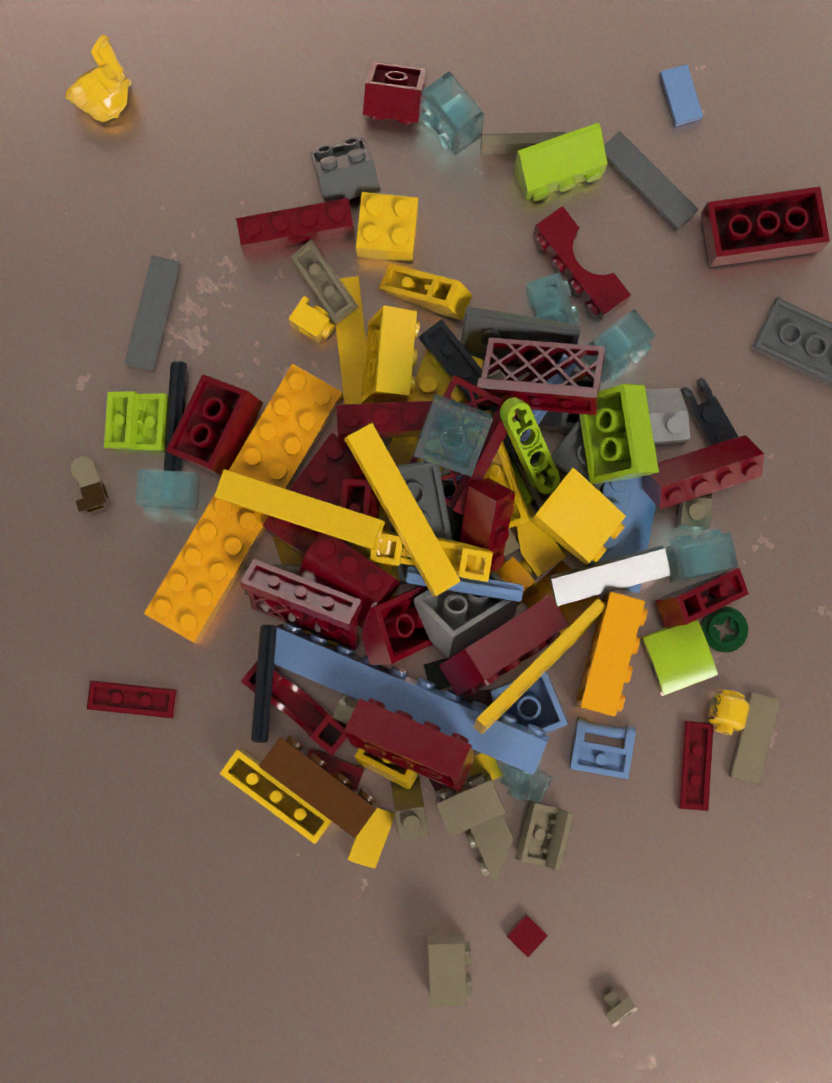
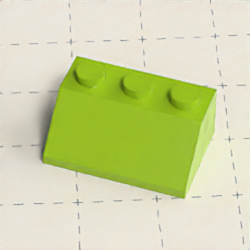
M597 122L518 150L514 172L525 201L530 199L539 201L548 197L550 192L558 189L564 192L575 187L578 182L584 180L592 182L602 177L607 166V158L600 123Z
M621 384L599 391L597 415L579 414L590 483L598 484L658 473L659 469L645 385Z

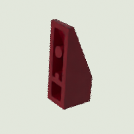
M739 567L676 590L655 601L664 626L672 627L687 625L749 595Z

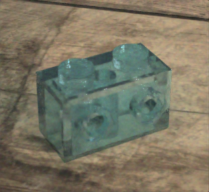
M560 272L527 283L525 292L535 318L571 324L580 322L579 312L576 306H571L568 296H571L569 284L566 279L562 280Z
M138 469L136 504L144 507V512L161 513V508L172 509L173 514L189 515L190 510L198 511L200 476L196 472Z

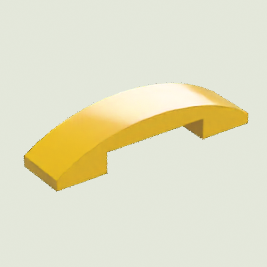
M382 531L376 550L371 549L370 561L399 566L401 563L415 566L397 532ZM437 538L455 572L459 574L458 577L488 582L493 556L492 551L457 541Z

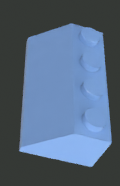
M643 476L603 483L600 487V492L626 517L621 522L625 527L614 540L609 537L603 545L607 550L598 562L647 550L656 505L643 490ZM591 560L587 565L595 564V562ZM641 584L619 590L639 594Z

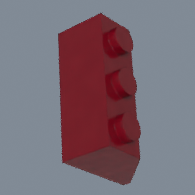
M202 374L166 452L206 472L221 477L224 469L229 471L242 449L263 402L247 390Z
M321 532L306 552L298 572L300 577L360 599L362 607L357 616L358 626L364 629L370 608L390 599L400 585L397 579L343 541Z
M420 585L370 608L361 635L369 665L394 664L433 645L429 640L414 604L415 597L429 590L427 586Z

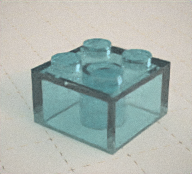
M450 71L422 91L421 118L429 129L434 128L439 134L438 140L446 150L450 149L456 156L482 136L484 114Z
M635 309L588 344L605 347L601 378L603 383L609 378L615 381L626 372V368L630 366L631 361L635 364L638 363L653 348L651 343L656 335ZM586 355L583 359L590 366L597 361L598 356Z
M434 394L414 449V457L472 477L493 420L492 414Z
M721 529L703 532V534L698 535V539L694 540L692 535L677 537L675 540L670 541V546L665 548L670 570V583L725 572L738 567L731 532L722 534Z

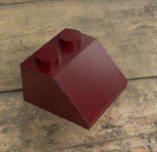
M372 61L365 82L363 115L369 116L374 120L394 119L402 124L418 123L427 69Z

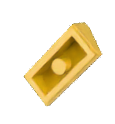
M377 806L376 811L355 838L347 860L375 869L395 813Z

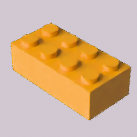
M609 592L603 595L602 598L603 603L606 605L605 610L596 621L574 706L616 717L617 711L621 712L624 706L625 695L621 693L624 683H629L633 666H630L629 662L631 655L637 654L640 637H636L639 626H644L648 609L644 608L645 601Z

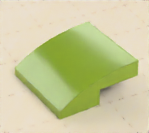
M134 391L108 392L104 448L165 452L168 395L165 393L138 394Z
M698 619L687 625L666 627L642 636L649 661L653 665L660 690L664 695L718 675Z

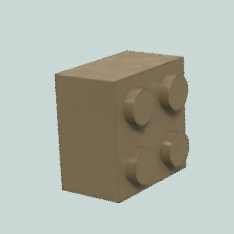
M483 772L469 777L467 784L462 787L461 791L450 787L440 790V796L436 799V805L450 837L506 814L491 775L484 777Z
M463 933L429 934L430 1007L467 1006V997L472 996L471 972H466V966L471 965L470 943L464 942Z

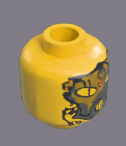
M722 690L721 693L713 696L708 720L716 726V732L732 735L733 731H741L745 728L750 705L744 700L745 696L731 690Z

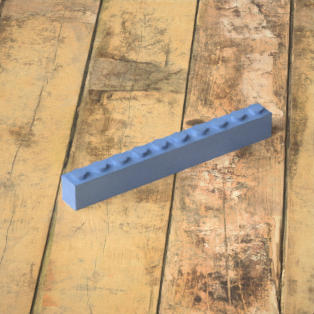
M285 622L284 624L276 625L275 665L357 700L359 698L367 702L369 698L378 700L385 705V709L396 713V710L404 711L413 716V721L424 724V721L433 723L441 728L440 732L449 736L452 733L462 735L469 740L468 744L472 745V749L532 775L535 774L550 738L544 734V729L532 724H528V727L516 723L517 718L504 713L484 734H480L473 726L476 719L489 706L478 701H473L471 704L462 700V695L457 696L455 691L446 689L445 692L434 688L435 684L423 678H418V681L407 677L408 672L398 667L392 666L391 669H388L381 665H369L367 655L362 658L353 654L354 649L343 644H338L336 647L327 643L328 639L320 634L311 633V635L303 633L301 632V627L294 623Z

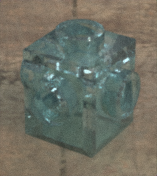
M539 763L534 775L507 764L500 783L509 788L507 793L521 801L525 798L540 803L554 777L540 769L542 763Z

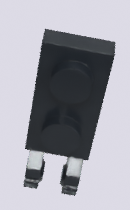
M703 378L696 380L697 388L705 402L699 405L689 387L685 386L681 389L682 396L690 409L689 413L708 446L739 437L716 396L713 397L712 390L706 380Z

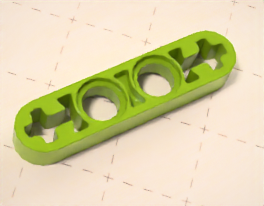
M510 398L503 403L500 409L502 422L530 484L540 493L549 494L559 485L560 476L531 408L519 398ZM515 410L518 418L522 421H517L515 418H513L515 416ZM527 429H531L530 437L526 441L521 442L522 433ZM540 451L539 460L534 464H530L532 455ZM541 471H543L545 474H547V475L545 476V479H544L543 475L540 473Z

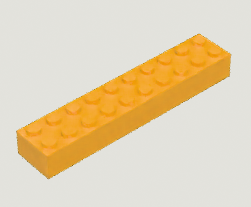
M292 364L229 471L289 490L336 413V405H340L343 401L342 391ZM213 496L144 614L193 643L199 644L264 535L265 529L263 524L269 515Z

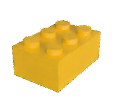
M383 305L368 320L361 403L402 402L413 393L415 378L412 377V366H415L417 361V349H414V342L420 330V322L416 321L417 311Z

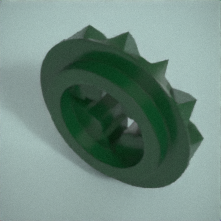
M724 606L706 615L702 621V631L708 646L715 651L727 653L739 649L745 643L748 636V624L741 612L735 608ZM728 619V628L736 634H725L721 638V631L717 630L714 625H723Z

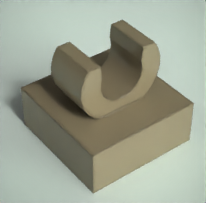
M613 990L604 996V999L612 1009L605 1016L613 1027L638 1010L629 997L621 1002Z

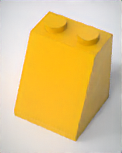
M572 468L535 514L531 522L587 565L591 560L597 563L607 550L603 546L609 537L615 540L625 527L621 522L626 515L577 470Z

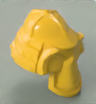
M102 34L91 50V54L98 67L78 77L76 82L66 90L65 99H68L79 109L91 115L95 120L105 122L118 118L120 112L127 105L128 87L131 86L132 81L127 79L123 73L124 69L115 55L110 38Z

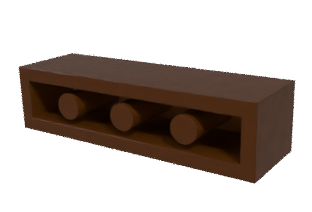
M291 735L287 739L283 736L279 737L258 767L353 838H356L376 811L377 806L373 804L376 799L363 789L357 792L350 787L349 784L352 781L341 772L337 771L334 775L325 767L328 763L315 753L310 757L301 749L304 745Z

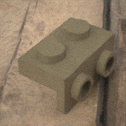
M529 801L515 859L559 871L561 863L565 858V846L568 834L572 829L573 813L558 807Z

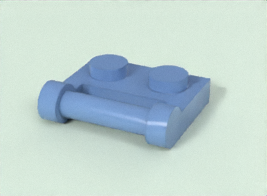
M578 717L569 769L628 779L636 727L628 725L626 728L589 722L587 718ZM585 733L623 739V748L585 742Z

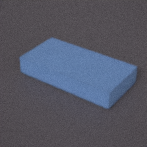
M688 64L661 71L659 76L674 126L702 120L703 113Z

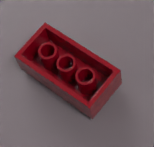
M821 186L710 201L706 203L701 212L710 267L821 252L830 242Z
M331 432L289 490L341 506L343 479H367L347 443L339 440L338 436ZM269 516L263 524L266 532L303 558L320 534L318 531Z
M549 595L440 664L439 668L457 696L466 691L472 695L520 665L524 660L540 652L545 646L553 643L561 635L559 631L569 624Z
M359 698L344 730L351 746L457 791H461L474 761L472 745L468 744L469 740L466 737L457 733H452L449 736L440 732L441 728L433 723L424 721V724L413 721V716L404 711L396 710V713L385 709V705L378 700L369 698L367 702Z

